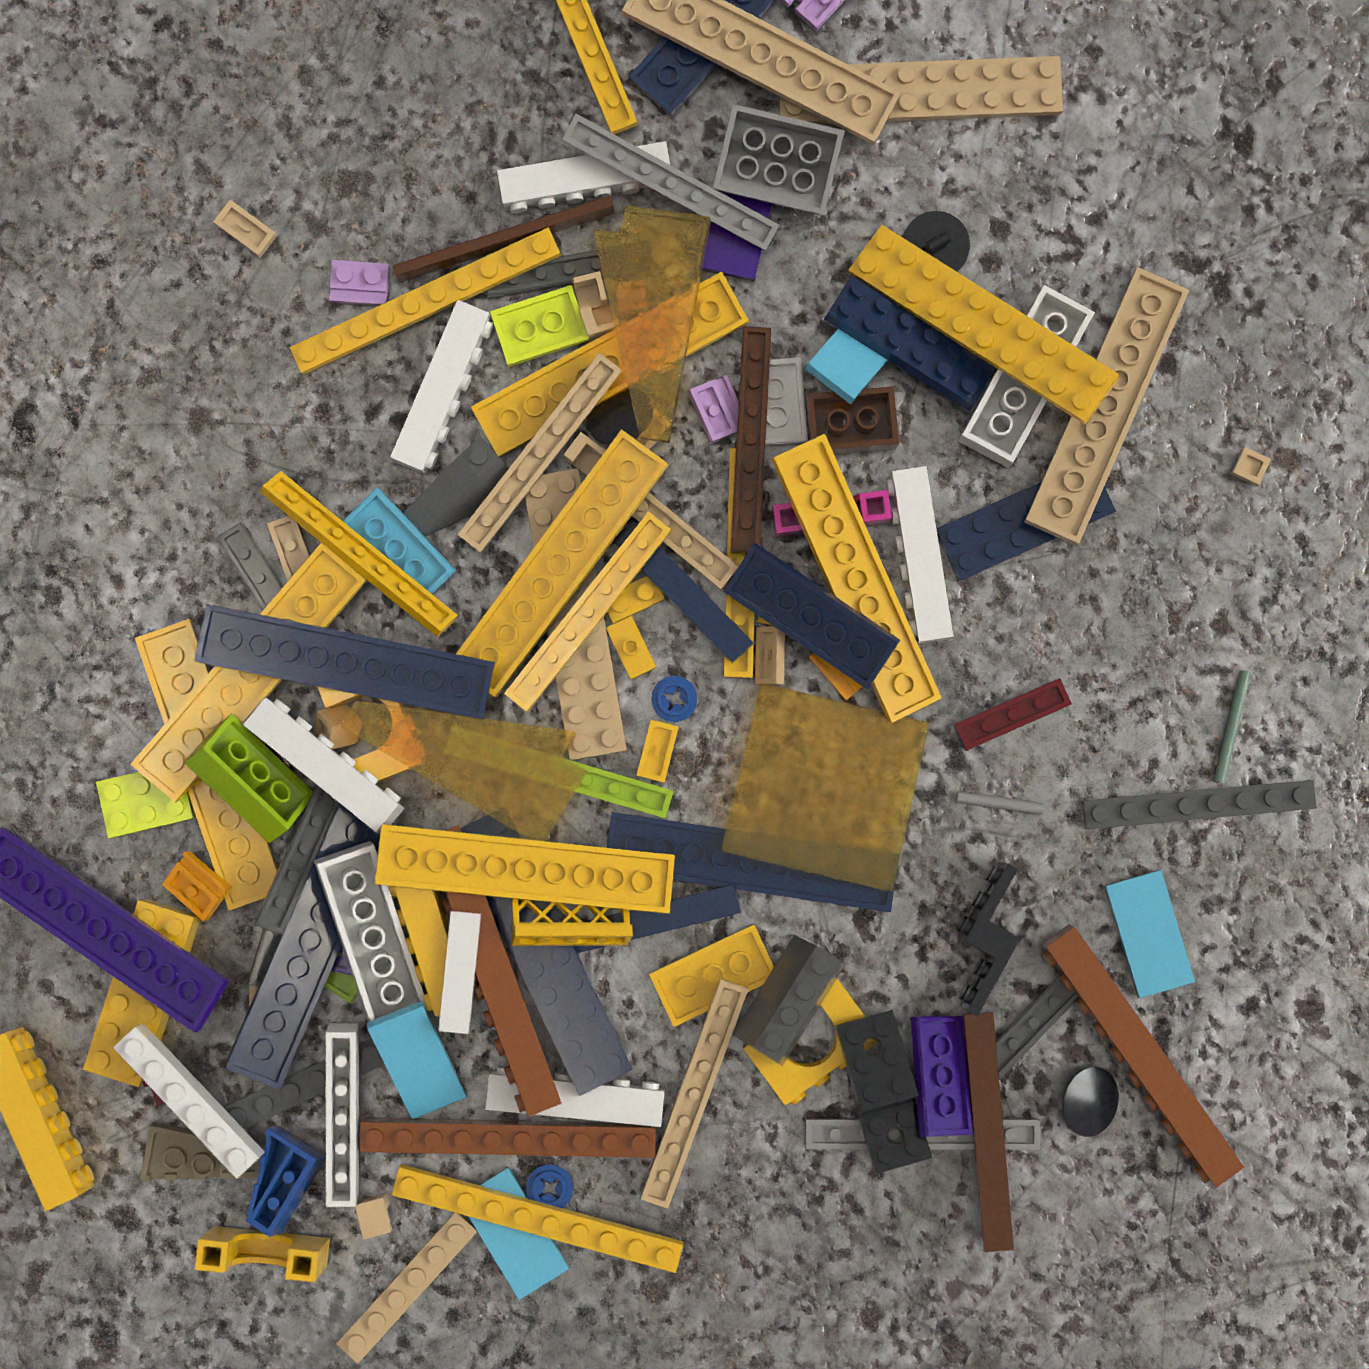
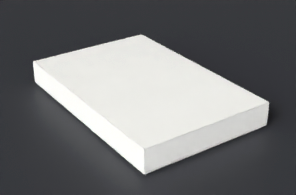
M801 357L770 360L765 447L803 444L808 441Z

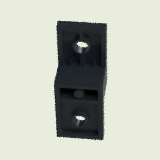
M999 862L997 866L992 865L985 876V880L988 881L983 891H977L971 902V906L974 907L969 917L964 916L957 927V931L960 932L957 937L958 939L987 954L985 960L981 958L975 966L973 973L976 977L972 984L969 985L967 983L959 996V999L962 1000L960 1006L976 1016L981 1012L1021 939L990 921L1018 870L1008 863Z
M893 1010L836 1025L835 1028L852 1082V1086L849 1089L875 1175L933 1158L927 1137H920L918 1108L915 1101L919 1094ZM869 1039L877 1040L881 1050L876 1055H870L865 1051L864 1043ZM891 1129H898L903 1134V1142L898 1146L890 1144L887 1140V1133Z

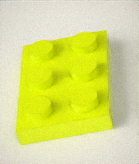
M572 285L490 311L508 367L590 341L579 312V306Z
M140 772L96 782L108 838L195 818L194 809L187 791L178 802H174Z

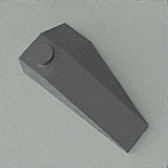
M479 437L442 472L403 514L424 536H428L461 519L471 517L509 468L489 445Z

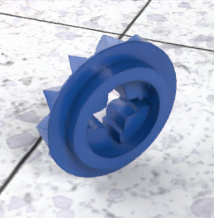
M669 676L659 681L654 687L651 697L652 706L657 715L662 719L670 722H679L687 719L694 712L697 706V692L692 683L680 676ZM679 687L681 688L679 698L686 705L675 704L671 711H669L670 700L663 693L673 695Z
M545 1164L534 1169L526 1184L528 1199L563 1208L569 1202L573 1192V1182L568 1172L559 1165ZM541 1178L549 1183L557 1179L559 1180L555 1186L558 1197L551 1192L540 1196L545 1187Z

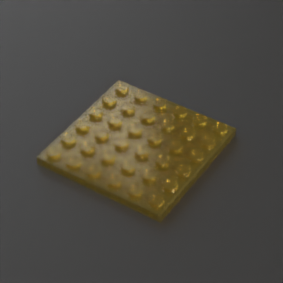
M760 684L721 852L892 892L929 723L907 717L890 723L882 711L773 685Z

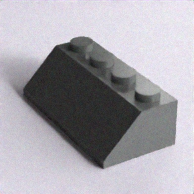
M794 935L732 1035L783 1066L844 968L842 961L818 946Z

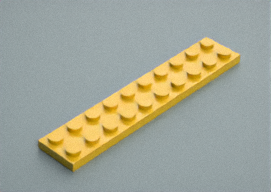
M883 225L879 227L848 270L849 274L1084 425H1086L1119 379L1117 372Z
M720 272L621 325L620 328L608 332L471 406V409L495 453L501 458L532 440L599 352L622 369V373L597 405L749 324V320L725 276Z
M622 429L456 653L457 655L495 662L489 693L494 697L499 696L669 466L667 462Z
M820 435L771 458L830 593L900 639L897 647L872 683L888 723H893L941 699L939 690L826 435Z
M321 543L259 615L327 628L367 580ZM215 666L130 765L174 802H178L199 777L184 763L192 752L231 713L244 724L263 699L270 695L282 679Z
M191 619L135 638L164 724L210 672L207 664L194 661L199 639ZM198 777L187 792L215 873L232 887L224 895L228 911L266 898L278 871L270 844Z
M382 824L375 885L670 914L675 855Z

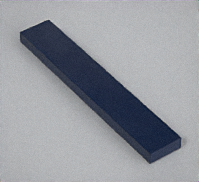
M633 520L613 540L614 544L620 548L638 524ZM659 547L641 571L733 664L753 645V642Z
M735 884L672 899L670 914L629 910L630 924H632L633 930L631 940L741 913ZM621 912L605 916L611 922H622ZM574 946L577 953L605 947Z

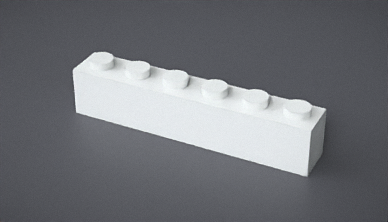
M666 141L636 146L670 165ZM590 155L497 170L504 210L514 214L527 211V208L538 206L540 209L554 207L555 203L564 201L568 204H576L582 202L583 198L595 197V199L611 196V193L623 192V194H633L638 192L640 188L647 187Z
M457 300L390 456L393 462L426 475L428 469L432 470L438 458V454L435 453L439 442L442 444L445 442L449 432V427H446L450 416H456L460 407L459 395L462 390L466 391L472 377L469 375L470 369L473 364L477 365L481 358L483 349L480 346L483 339H488L491 335L494 323L491 322L492 318L489 312Z
M927 467L892 471L889 476L890 479L886 480V490H888L889 497L893 496L894 508H891V521L893 525L898 527L899 536H895V547L897 553H902L903 564H899L901 581H906L908 592L904 593V604L906 610H911L912 621H908L918 644L951 639L954 636Z
M265 697L243 724L375 832L380 834L382 824L391 825L404 809L398 803L401 799L399 795L388 787L383 791L376 785L379 780L366 769L362 773L353 767L357 763L345 752H342L340 755L331 749L335 745L322 734L317 738L310 732L312 726L300 716L296 720L288 714L291 709L279 699L272 702Z
M144 1023L136 1026L113 1047L236 1179L264 1153L262 1148Z
M329 1023L326 1030V1207H356L359 1196V1023Z
M497 1067L496 1071H491L489 1074L485 1110L520 1113L514 1098L515 1095L519 1094L515 1083L509 1084L504 1067ZM557 1072L552 1078L562 1104L535 1114L661 1127L665 1088H660L658 1082L642 1081V1086L630 1085V1080L615 1078L613 1083L607 1082L579 1096L569 1074Z

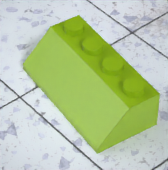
M232 713L198 745L184 762L268 843L275 840L292 826L307 806L313 792Z

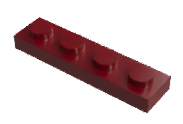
M1059 678L954 724V727L964 750L967 751L1072 705Z

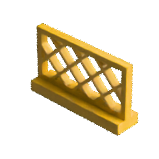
M511 898L512 946L628 945L633 936L629 910L617 909L622 913V922H611L604 916L610 908H604L600 912L594 906H585L596 917L591 922H582L575 914L584 905H578L571 912L562 903L552 902L542 912L531 900L520 899L523 903L519 906L518 899ZM525 906L538 916L533 922H519V912ZM556 906L567 917L562 922H553L546 914Z

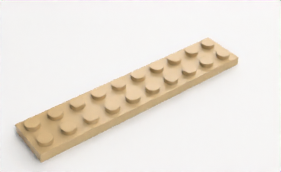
M627 0L622 10V15L872 145L877 141L901 95L900 91L724 0Z
M1060 56L848 64L901 92L887 122L1061 115L1063 113ZM779 96L780 115L815 124H832Z
M1139 267L1135 269L1096 357V360L1117 372L1119 379L1086 425L1070 416L1024 523L1077 546L1080 543L1183 307L1189 289Z
M578 468L542 474L525 496L534 547L581 485ZM595 566L548 628L549 636L597 577ZM603 617L556 676L570 760L627 751L605 619Z

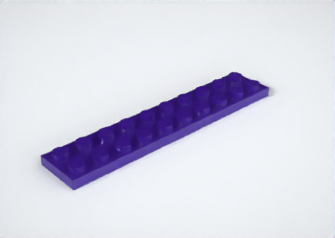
M0 828V898L193 1032H200L230 980L7 828Z

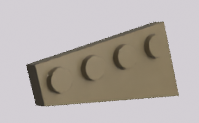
M155 1122L150 1125L140 1181H151V1179L170 1181L177 1180L178 1178L202 1180L207 1177L235 1178L191 1130ZM258 1144L264 1151L265 1146ZM261 1156L238 1178H258Z

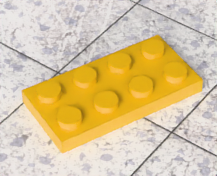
M752 924L649 973L670 1021L673 1027L708 1011L720 978L746 986L749 992L765 983L774 965L755 925Z

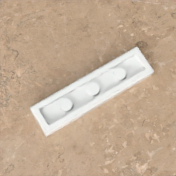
M451 911L439 1031L469 1034L481 914Z

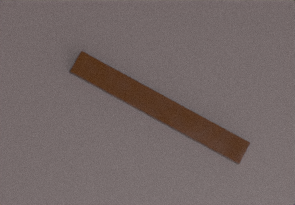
M606 196L407 260L392 267L398 282L401 283L494 253L548 227L551 234L614 214V205L611 196Z
M743 326L730 553L747 554L754 543L760 545L771 328Z
M980 1012L976 1016L972 1013L963 1014L983 1251L1014 1250L994 1014L993 1012Z

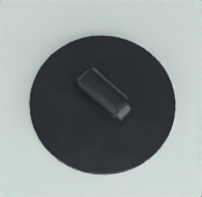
M930 211L917 216L908 225L903 235L904 239L956 272L962 268L969 255L970 239L965 226L958 218L947 212Z
M628 388L594 407L587 417L588 429L597 441L608 445L612 443L621 429L636 439L651 424L654 414L653 404L644 392L635 388Z
M1088 1067L1079 1071L1071 1079L1063 1097V1115L1068 1127L1074 1133L1084 1137H1091L1103 1132L1110 1125L1116 1114L1119 1102L1118 1087L1113 1076L1103 1068Z

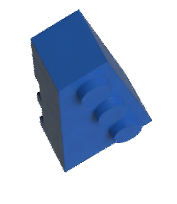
M280 1126L267 1128V1141L263 1156L260 1158L257 1183L254 1184L246 1218L247 1223L269 1237L283 1232L326 1159L325 1155Z

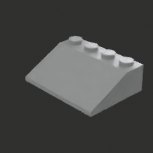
M733 104L713 189L824 216L845 130Z

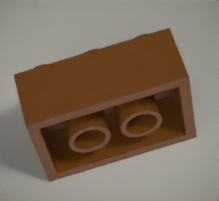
M894 386L863 389L851 404L835 392L807 394L805 404L809 440L825 434L834 455L894 450L899 445Z

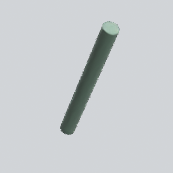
M1239 671L1213 780L1216 783L1225 784L1251 676L1249 671Z

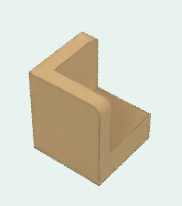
M600 271L572 278L579 309L589 305L591 310L608 306Z
M611 304L591 310L590 305L579 309L590 341L621 327Z
M580 432L564 453V458L587 476L606 450Z
M348 705L319 710L316 714L313 734L317 738L322 734L335 745L331 749L353 745L358 742L362 719Z
M388 1193L358 1200L355 1209L363 1240L392 1231L387 1207L390 1205Z

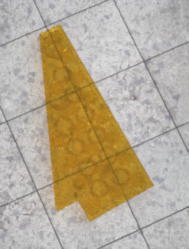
M626 205L621 233L595 230L594 236L639 437L644 440L670 443L711 218L709 216Z
M355 701L340 725L342 728L529 840L546 841L587 773L586 770L562 757L576 735L574 731L484 718L478 719Z

